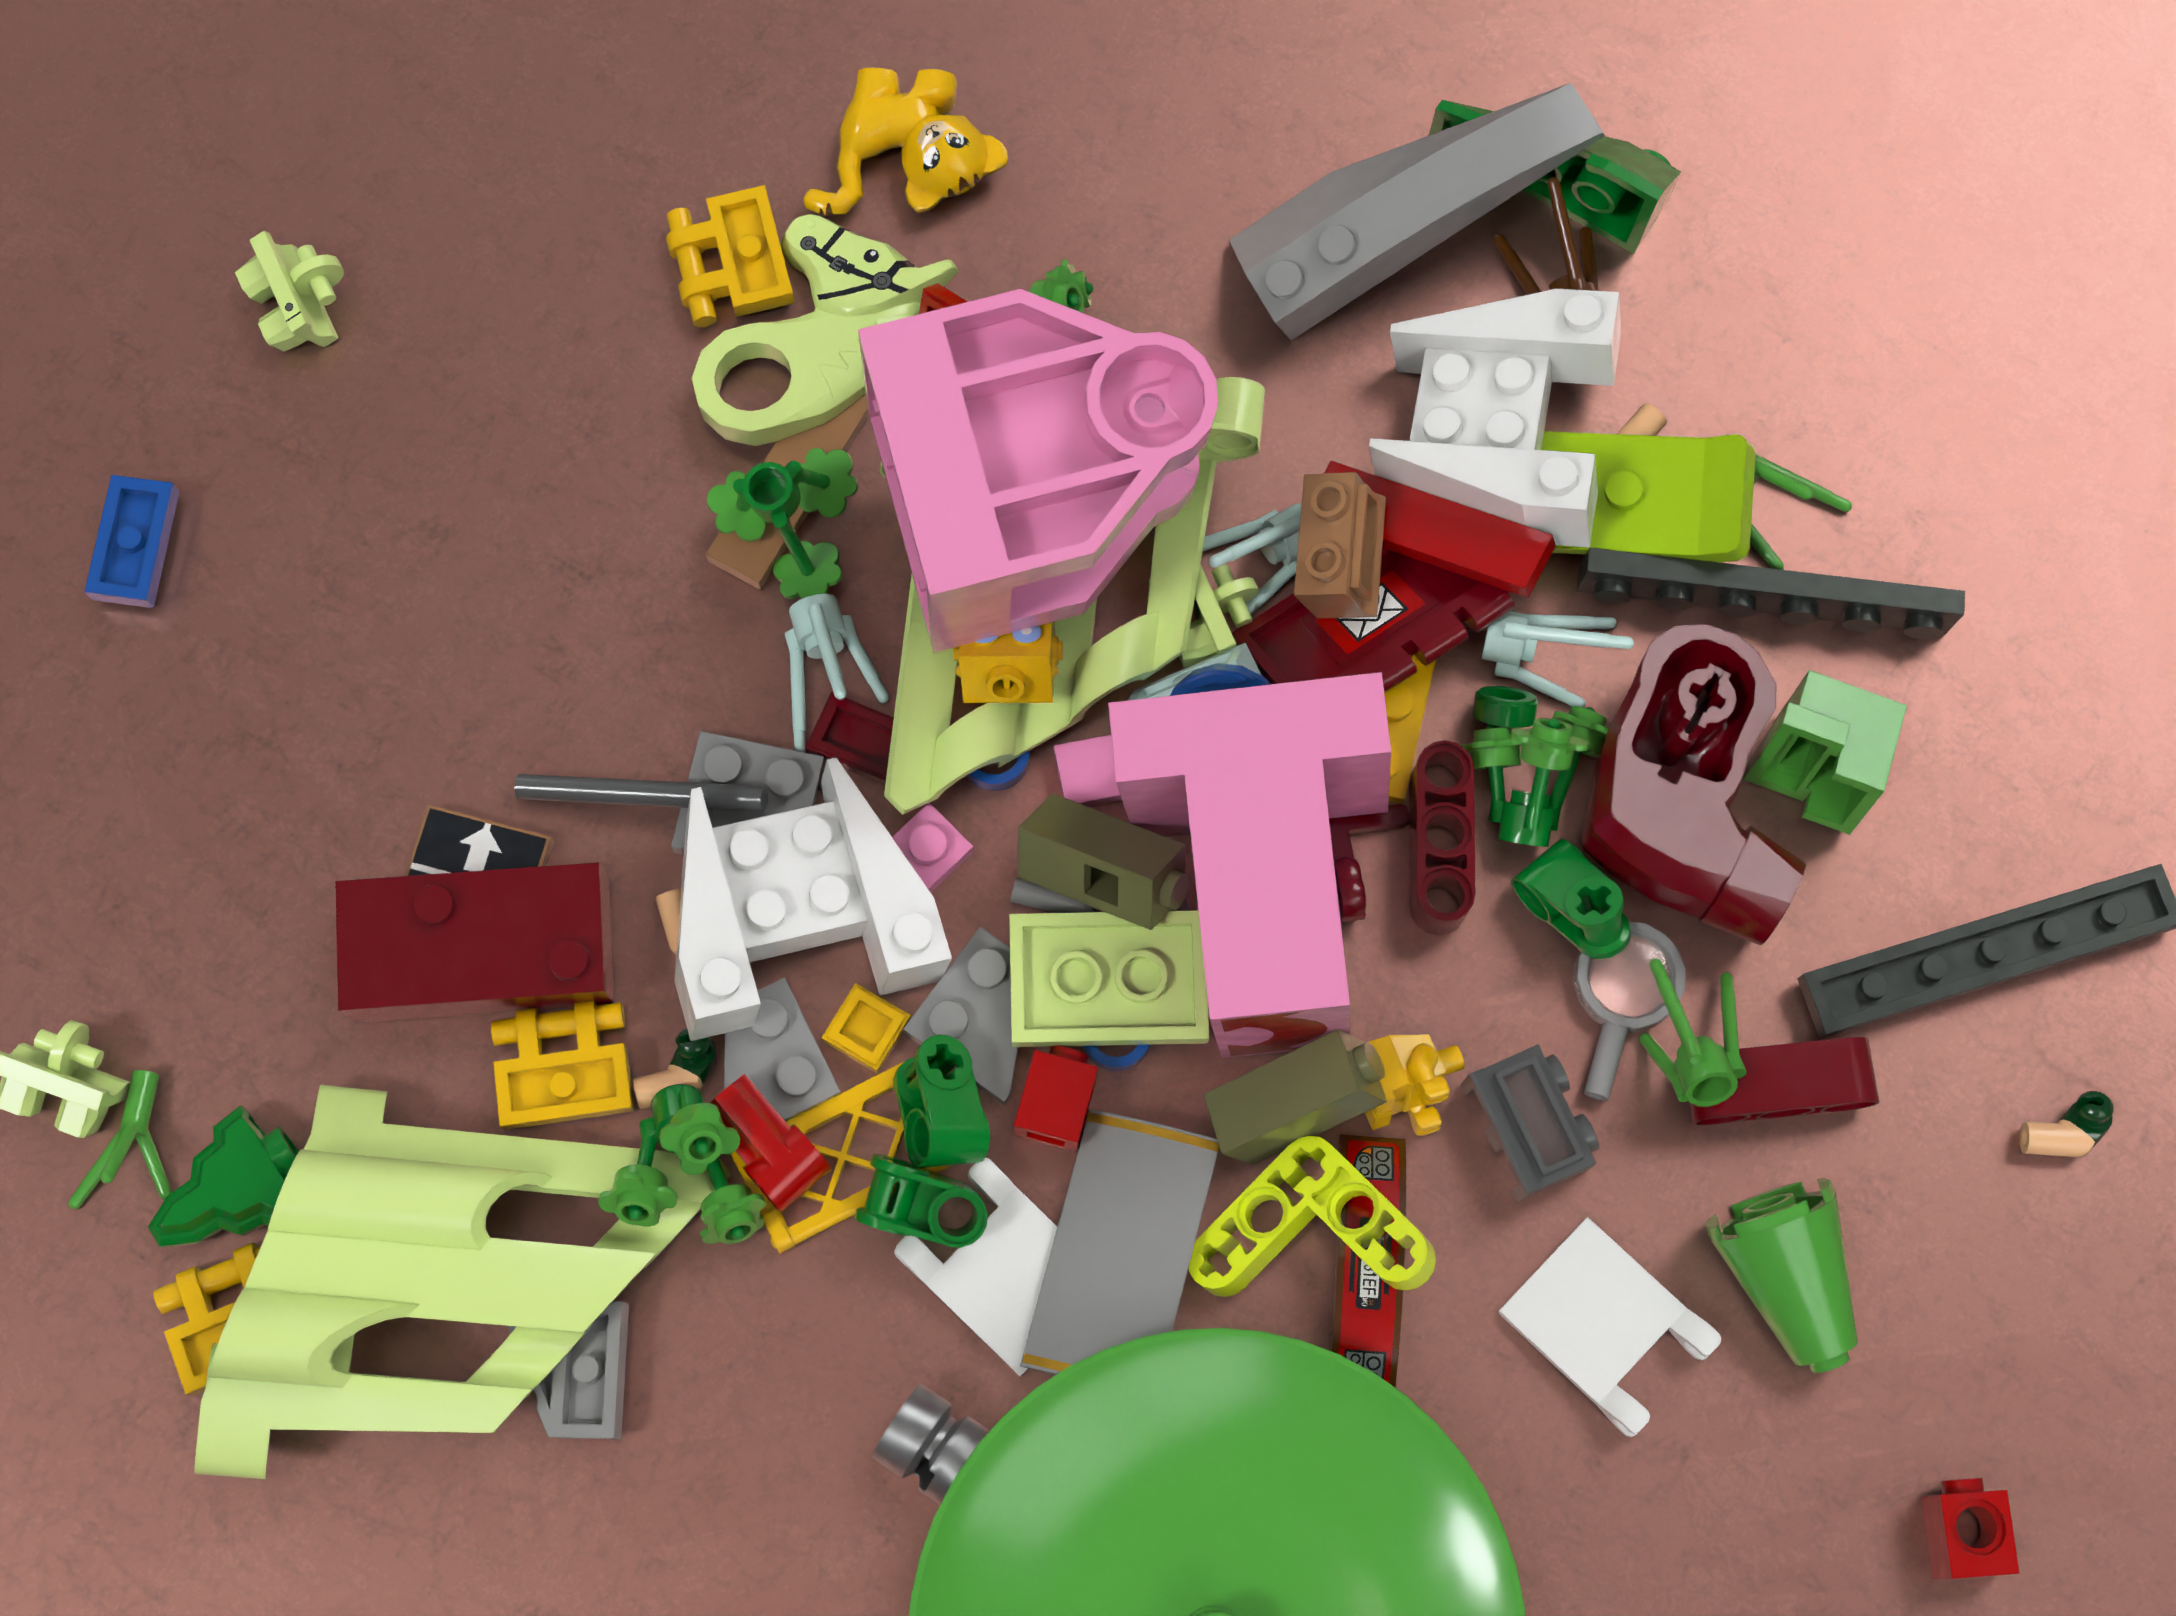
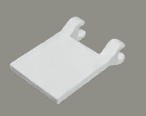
M985 1157L982 1162L975 1163L967 1175L969 1181L997 1206V1209L987 1218V1227L982 1236L973 1244L958 1248L944 1264L922 1241L911 1235L905 1236L896 1245L894 1253L914 1275L1021 1377L1028 1369L1020 1367L1057 1226L989 1158Z
M1588 1217L1498 1311L1512 1327L1595 1403L1618 1430L1628 1437H1633L1640 1432L1649 1422L1650 1414L1643 1405L1617 1386V1384L1657 1340L1669 1330L1687 1352L1695 1359L1701 1361L1706 1359L1720 1345L1722 1340L1720 1334L1710 1324L1686 1308Z

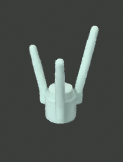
M1296 503L1281 512L1273 510L1256 520L1205 536L1203 551H1207L1252 536L1211 556L1208 563L1213 568L1234 561L1258 549H1261L1263 555L1271 564L1275 565L1281 561L1283 562L1284 566L1259 589V594L1246 604L1251 615L1296 575L1301 504Z
M831 594L808 596L798 600L789 608L793 628L785 632L784 635L790 653L794 751L806 753L807 726L804 651L807 652L810 658L823 659L833 693L837 699L842 700L846 697L847 691L836 653L844 648L843 641H845L880 703H887L890 698L881 681V677L856 634L852 617L841 614L838 600Z
M1510 611L1488 625L1481 659L1497 662L1494 672L1495 676L1515 679L1558 701H1562L1570 706L1584 708L1586 705L1585 699L1520 667V661L1533 662L1537 640L1619 649H1631L1634 645V640L1627 636L1570 630L1614 629L1617 621L1613 617L1538 615Z

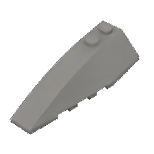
M1572 83L1332 171L1229 239L1245 275L1273 321L1292 341L1605 135Z

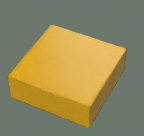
M855 983L821 1038L827 1045L879 1074L904 1033L903 1029L910 1021L911 1015Z

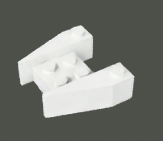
M1553 289L1391 324L1390 336L1397 372L1419 373L1421 378L1410 440L1370 438L1369 449L1374 474L1551 534L1556 545L1590 548L1598 496L1595 454L1541 450L1552 382L1614 386L1621 340L1619 292Z
M837 758L827 759L819 786L823 804L712 828L701 787L691 789L686 818L674 977L690 1041L755 1026L761 1002L750 962L862 936L879 996L939 982L945 974L952 956L935 899Z

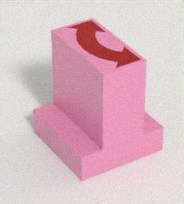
M1382 672L1108 703L1116 784L1129 823L1163 836L1191 834L1209 1017L1221 1058L1294 1051L1337 1029L1350 1034V999L1329 819L1388 812L1391 745Z

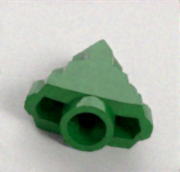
M243 1106L237 1107L213 1126L214 1141L193 1158L190 1180L167 1195L148 1225V1229L158 1246L169 1248L200 1244L221 1230L245 1236L266 1225L269 1226L283 1183L299 1152L287 1133L278 1126L265 1134Z

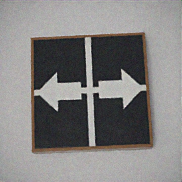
M428 805L405 876L547 866L554 841L546 835Z

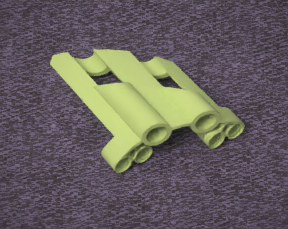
M1242 377L1216 379L1218 408L1207 443L1198 453L1200 471L1191 499L1175 517L1155 527L1147 614L1120 626L1093 645L1097 598L1084 614L1054 621L1055 636H1058L1059 641H1063L1064 654L1063 660H1059V664L1056 665L1058 667V674L1054 680L1053 703L988 702L950 726L956 680L955 670L958 661H954L953 648L933 653L913 575L911 576L884 797L900 813L904 815L938 799L954 783L984 766L999 763V768L1083 720L1085 712L1106 695L1131 682L1145 680L1187 650L1216 464L1222 461L1247 458L1256 455L1260 451L1265 387L1254 380ZM881 461L880 473L883 477L886 478L883 464Z
M320 1085L311 1135L304 1150L300 1149L290 1167L276 1201L268 1231L245 1287L231 1310L219 1342L213 1343L206 1388L200 1406L194 1473L266 1479L271 1429L494 1433L517 1406L571 1351L614 1299L642 1269H645L700 1211L702 1201L715 1191L707 1169L698 1175L686 1174L682 1171L680 1158L676 1154L669 1151L655 1150L652 1167L661 1171L666 1176L668 1187L677 1193L676 1206L664 1209L660 1213L659 1223L650 1227L627 1224L619 1219L593 1247L491 1238L486 1230V1216L492 1204L505 1192L520 1190L599 1198L601 1192L612 1190L615 1174L619 1169L637 1164L640 1149L384 1124L383 1117L388 1091ZM720 1160L726 1179L728 1180L731 1174L725 1167L723 1162ZM411 1317L516 1326L501 1346L466 1382L349 1372L354 1334L363 1328L385 1320Z

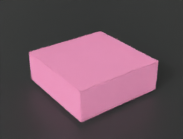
M1111 735L1054 745V756L1064 798L1087 807L1122 801L1116 784Z

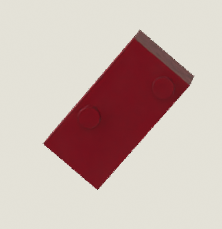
M599 862L335 881L338 1011L354 1023L516 1012L517 1010L537 1008L538 1010L574 1007V1003L594 1001L597 1005L615 1003L610 880Z

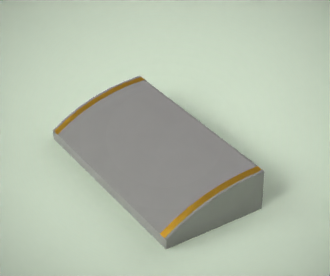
M1091 1109L1088 1110L1020 1367L1055 1376L1067 1367L1104 1349L1141 1337L1172 1332L1219 1150L1217 1139L1145 1120Z

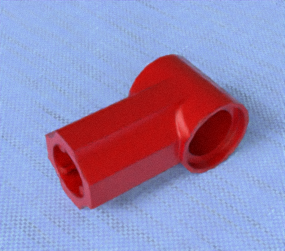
M745 1074L731 1083L710 1102L718 1107L723 1124L728 1128L736 1129L739 1134L740 1144L735 1152L746 1164L742 1168L780 1213L832 1170L828 1162L800 1129L794 1124L789 1126Z

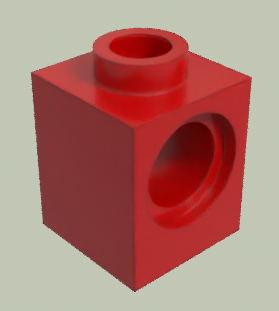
M1057 1045L1051 1046L1049 1053L1034 1050L1014 1122V1136L1077 1152L1098 1074L1097 1066L1087 1064V1054Z
M1982 1478L1941 1481L1943 1495L1921 1497L1932 1580L2020 1574L2007 1490L1984 1491ZM1965 1509L1977 1517L1981 1529L1980 1537L1972 1547L1966 1545L1960 1539L1956 1529L1957 1519Z

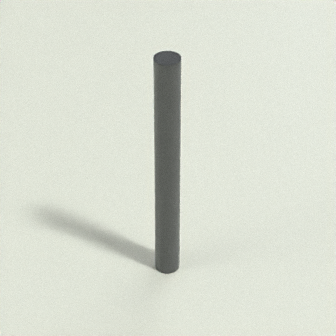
M518 774L515 780V796L517 799L688 808L691 789L701 787L707 809L765 812L768 803L766 786Z

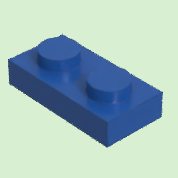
M111 475L84 591L91 600L154 608L180 493L173 483Z

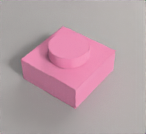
M931 803L922 808L892 837L931 893L974 853V846Z

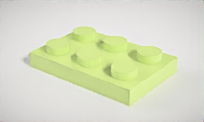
M1199 910L1169 911L1152 930L1106 912L1009 914L1012 1047L1208 1043V998Z

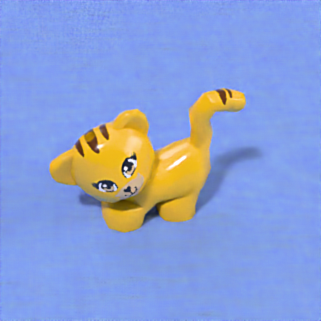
M873 67L862 68L858 70L853 99L847 107L839 129L840 150L836 167L841 187L837 193L825 192L820 189H809L803 198L806 209L821 215L846 214L863 197L860 171L861 161L875 157L889 149L902 147V165L904 174L907 177L904 190L907 202L916 213L930 211L943 198L963 194L976 186L984 176L993 174L1006 167L1008 161L1007 150L1003 143L993 136L982 134L964 115H941L950 112L955 107L957 79L953 73L940 69L919 70L914 87L909 93H902L897 73L893 70Z

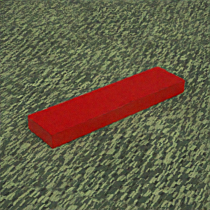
M1332 460L1324 472H1356L1374 493L1386 497L1382 548L1525 598H1529L1556 547L1553 535Z

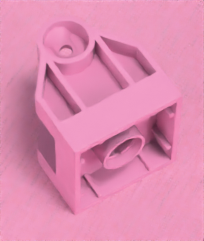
M1023 289L858 329L867 409L933 653L974 643L981 639L1001 636L1084 614L1151 529L1175 517L1191 499L1200 471L1198 453L1206 445L1218 408L1217 380L1206 358L1187 341L1162 332L1132 333Z

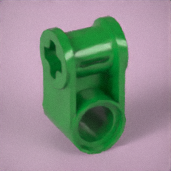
M1562 838L1559 839L1511 879L1515 893L1527 909L1541 921L1550 924L1578 948L1582 954L1595 959L1611 958L1621 953L1629 944L1632 933L1629 919L1623 913L1625 904L1622 890L1616 882L1609 879L1592 865L1583 853L1569 841Z
M938 1034L931 1036L918 1047L913 1058L907 1059L897 1068L893 1077V1089L897 1096L903 1122L904 1141L908 1158L913 1166L917 1168L980 1163L988 1153L990 1130L986 1114L981 1106L972 1069L971 1056L967 1048L959 1040L949 1035ZM954 1067H957V1068H955V1069L947 1076V1074H948Z
M873 1154L870 1164L875 1168V1172L864 1207H859L855 1211L854 1219L856 1221L889 1233L903 1236L911 1235L956 1248L971 1245L982 1236L987 1227L988 1213L985 1203L972 1185L959 1179L931 1172L926 1168H917L911 1162L882 1154ZM897 1182L891 1203L887 1207L894 1183ZM961 1197L972 1203L973 1210L969 1221L964 1226L956 1229L942 1226L938 1222V1211L941 1205L948 1199Z

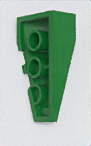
M1442 99L1435 109L1429 135L1494 111ZM1604 136L1522 191L1552 207L1548 180L1556 177L1560 181L1569 218L1591 228L1592 231L1635 254L1670 199L1682 171L1671 166L1669 161L1656 151L1642 150L1628 141Z

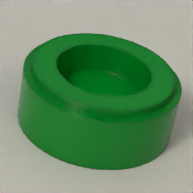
M1486 686L1475 692L1472 715L1481 722L1509 728L1533 726L1536 719L1538 699L1532 693L1522 689L1506 686Z

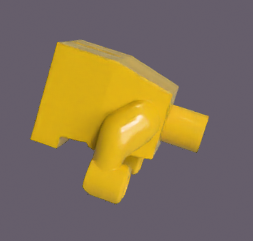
M1429 1034L1388 1035L1369 1041L1379 1054L1384 1066L1385 1077L1380 1082L1387 1100L1386 1103L1365 1112L1371 1129L1375 1130L1389 1125L1391 1116L1403 1111L1408 1112L1416 1135L1424 1136L1439 1131L1442 1125L1440 1114L1435 1107L1427 1108L1426 1105H1433L1448 1099L1450 1088L1445 1075L1465 1068L1464 1059L1459 1047L1452 1045L1436 1051Z

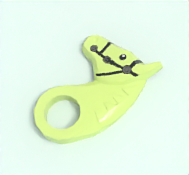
M813 214L799 216L790 223L783 235L782 252L790 264L803 273L810 282L815 310L812 313L793 319L751 323L724 330L701 351L692 376L698 406L704 421L725 440L758 446L799 434L823 425L838 416L866 394L858 329L918 315L923 288L936 283L945 286L959 272L953 261L947 259L918 268L889 244L858 235L821 216ZM759 357L773 359L786 366L792 375L788 390L781 399L765 409L755 411L736 409L725 403L720 397L719 392L724 377L731 368L744 360Z

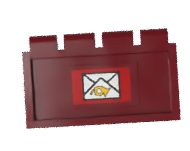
M1382 548L1377 617L1317 619L1293 593L1255 617L1251 623L1233 631L1232 635L1237 646L1246 643L1261 675L1270 684L1382 672L1384 693H1386L1417 672V667L1411 656L1414 655L1423 665L1427 666L1469 638L1468 632L1462 624L1463 622H1466L1475 632H1479L1513 610L1515 606L1508 591Z

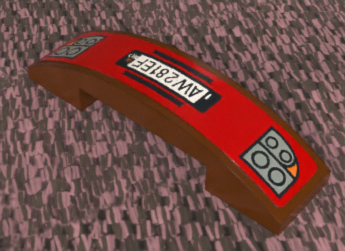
M1340 1134L1338 1152L1406 1217L1405 1139ZM1357 1196L1346 1202L1341 1213L1344 1227L1357 1229L1369 1222L1374 1211L1371 1198ZM1385 1231L1383 1236L1376 1241L1393 1256L1395 1260L1393 1266L1399 1264L1404 1267L1405 1248ZM1337 1235L1332 1331L1329 1332V1351L1340 1354L1374 1372L1396 1388L1403 1290L1394 1289L1385 1283Z

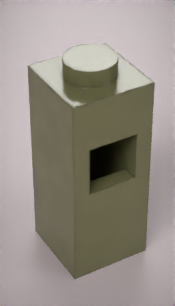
M1053 793L1018 827L1019 878L1146 929L1152 930L1170 910L1178 909L1188 893L1190 877L1185 873L1186 844Z
M1340 1029L1203 1094L1222 1154L1250 1165H1254L1284 1151L1288 1145L1298 1138L1316 1136L1387 1102L1380 1082L1385 1077V1070L1379 1054L1369 1042L1360 1040Z

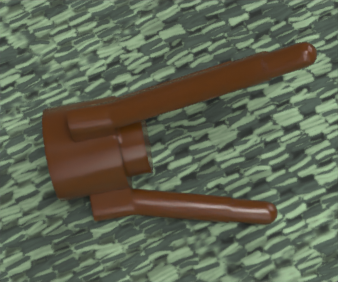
M1552 177L1548 180V189L1568 275L1551 282L1549 289L1599 291L1591 228L1585 226L1580 230L1582 274L1560 181L1556 177ZM1496 234L1493 238L1494 244L1526 294L1541 292L1504 235Z

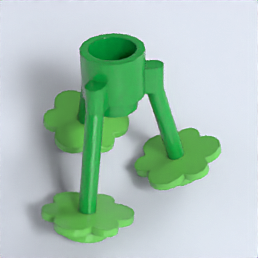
M813 448L806 455V463H799L793 460L785 467L774 462L759 463L752 467L746 475L740 471L731 472L726 478V485H716L709 491L707 505L713 513L718 515L715 524L721 533L730 534L735 531L740 539L754 542L763 536L765 523L773 522L791 553L780 556L773 565V573L776 579L781 582L779 588L785 598L794 599L800 596L803 599L816 594H828L829 586L836 585L841 581L843 573L837 565L840 558L837 547L830 542H821L813 546L809 541H800L791 525L789 517L795 513L799 506L806 512L818 510L823 516L835 518L843 514L847 505L846 497L855 495L858 490L857 479L850 475L853 470V460L849 453L839 449L826 453L823 449Z

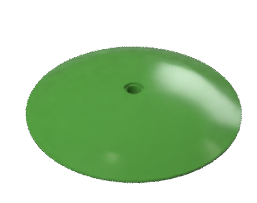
M1209 1328L1186 1329L1150 1335L1104 1349L1056 1374L1036 1387L1010 1409L977 1444L953 1479L933 1518L918 1562L910 1599L909 1616H1525V1606L1517 1566L1504 1527L1486 1489L1464 1455L1450 1438L1408 1396L1374 1372L1340 1354L1305 1341L1263 1331Z

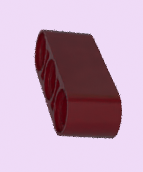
M1443 740L1433 742L1424 748L1416 761L1409 781V907L1412 919L1417 926L1425 932L1434 935L1449 934L1459 928L1472 908L1476 894L1474 765L1472 757L1464 747L1456 742ZM1434 765L1445 766L1455 775L1457 784L1448 788L1437 787L1430 782L1425 769ZM1434 826L1446 827L1456 837L1457 847L1450 850L1437 849L1427 839L1426 830ZM1438 887L1447 889L1455 896L1458 909L1450 913L1438 912L1429 904L1426 892Z
M1847 1037L1740 1048L1739 1054L1747 1072L1744 1077L1737 1079L1738 1084L1734 1094L1717 1105L1701 1107L1689 1102L1692 1125L1706 1126L1842 1112L1879 1104V1096L1869 1039L1866 1037Z

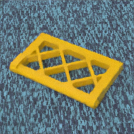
M904 1062L785 1121L789 1126L793 1124L797 1126L807 1136L808 1133L845 1114L852 1116L841 1152L813 1144L821 1155L838 1160L826 1196L808 1190L800 1196L823 1204L820 1212L788 1228L782 1213L773 1206L742 1168L746 1164L735 1151L731 1153L746 1186L751 1189L752 1194H761L765 1198L766 1206L760 1210V1214L763 1215L765 1225L771 1235V1244L775 1249H778L780 1254L855 1215L857 1208L864 1207L870 1186L841 1201L833 1199L845 1163L875 1172V1168L870 1164L871 1161L848 1155L860 1119L896 1130L888 1156L896 1158L904 1135L902 1118L897 1122L865 1112L864 1108L867 1103L894 1090L893 1077L897 1068ZM950 1166L926 1167V1169L937 1173ZM897 1182L894 1183L890 1196L893 1195Z

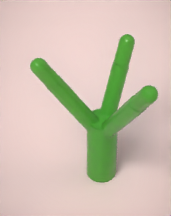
M145 1070L133 1071L120 1129L69 1199L68 1205L71 1209H79L100 1180L103 1183H111L114 1180L134 1139H137L159 1197L165 1200L167 1195L172 1193L165 1170L148 1129L159 1081L158 1074Z

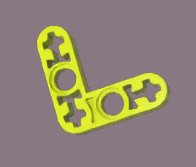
M1305 1136L1298 1138L1288 1145L1195 1241L1188 1269L1194 1281L1211 1294L1221 1297L1236 1295L1246 1288L1316 1215L1385 1283L1394 1289L1407 1291L1419 1288L1426 1283L1434 1272L1436 1256L1429 1240L1329 1142L1321 1137ZM1310 1157L1314 1161L1320 1162L1322 1169L1325 1171L1323 1176L1317 1181L1310 1176H1306V1171L1301 1167ZM1284 1181L1302 1197L1297 1204L1282 1189L1278 1188ZM1357 1196L1371 1198L1374 1211L1369 1222L1357 1229L1344 1227L1341 1213L1346 1202ZM1264 1201H1279L1283 1209L1282 1220L1279 1225L1270 1232L1260 1233L1254 1231L1251 1219L1256 1207ZM1237 1229L1256 1245L1251 1252L1232 1236ZM1385 1231L1403 1248H1411L1410 1254L1415 1261L1408 1269L1399 1264L1393 1266L1395 1263L1393 1256L1376 1241L1383 1236ZM1217 1252L1226 1256L1228 1263L1232 1266L1229 1273L1225 1276L1214 1271V1265L1210 1262L1212 1256Z

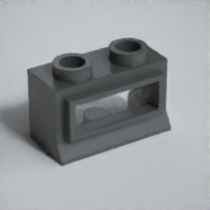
M1539 1044L1486 1068L1472 1072L1461 1083L1460 1086L1465 1096L1476 1093L1490 1122V1125L1485 1129L1488 1141L1496 1153L1504 1151L1519 1182V1185L1511 1191L1517 1203L1578 1176L1597 1164L1592 1155V1152L1599 1150V1142L1595 1131L1584 1114L1573 1116L1563 1095L1564 1092L1570 1090L1567 1074L1555 1055L1552 1054L1546 1058L1544 1057Z

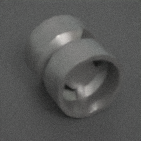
M921 1383L912 1392L886 1429L872 1453V1458L901 1478L912 1474L919 1477V1491L940 1505L953 1479L977 1444L990 1430L970 1416L959 1420L952 1417V1404Z

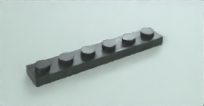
M1589 548L1578 568L1576 591L1593 593V597L1596 600L1606 603H1623L1631 598L1654 600L1658 607L1667 610H1686L1693 607V605L1717 608L1718 613L1728 617H1749L1758 612L1780 615V620L1783 622L1798 625L1811 624L1818 619L1842 622L1843 628L1858 632L1874 631L1880 627L1904 629L1905 635L1918 639L1937 638L1942 634H1947L1964 616L1965 591L1598 548Z
M2158 864L1803 973L1797 980L1818 1036L1822 1039L2176 929V898L2162 864Z

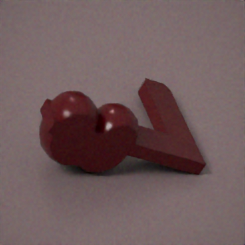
M1388 805V812L1329 819L1341 922H1354L1364 920L1366 917L1365 889L1359 862L1354 858L1350 834L1404 828L1410 823V816L1406 805Z

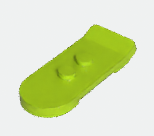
M1544 431L1541 450L1595 454L1598 496L1590 548L1719 563L1739 561L1747 556L1750 549L1756 452L1753 445L1744 436L1733 434L1699 438ZM1556 545L1552 553L1586 554L1589 547Z

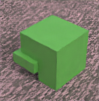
M1809 670L1777 716L1769 732L1751 756L1744 780L1800 801L1806 799L1802 818L1850 835L1885 791L1907 705Z

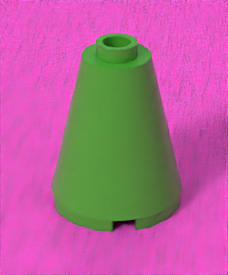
M1826 1178L1817 1179L1820 1191L1806 1193L1802 1182L1788 1184L1731 1205L1730 1207L1735 1218L1723 1225H1720L1716 1214L1710 1217L1704 1224L1709 1239L1793 1363L1798 1366L1809 1365L1813 1373L1826 1372L1846 1364L1850 1360L1848 1351L1858 1344L1837 1194L1832 1181Z

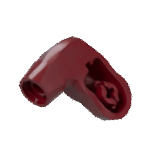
M1707 624L1673 626L1651 641L1637 668L1631 688L1602 742L1594 768L1591 796L1581 839L1583 849L1610 875L1654 902L1697 917L1699 922L1762 945L1771 936L1791 904L1803 878L1806 864L1750 825L1746 830L1741 828L1729 808L1738 793L1744 777L1749 752L1776 710L1777 683L1760 653L1737 634Z

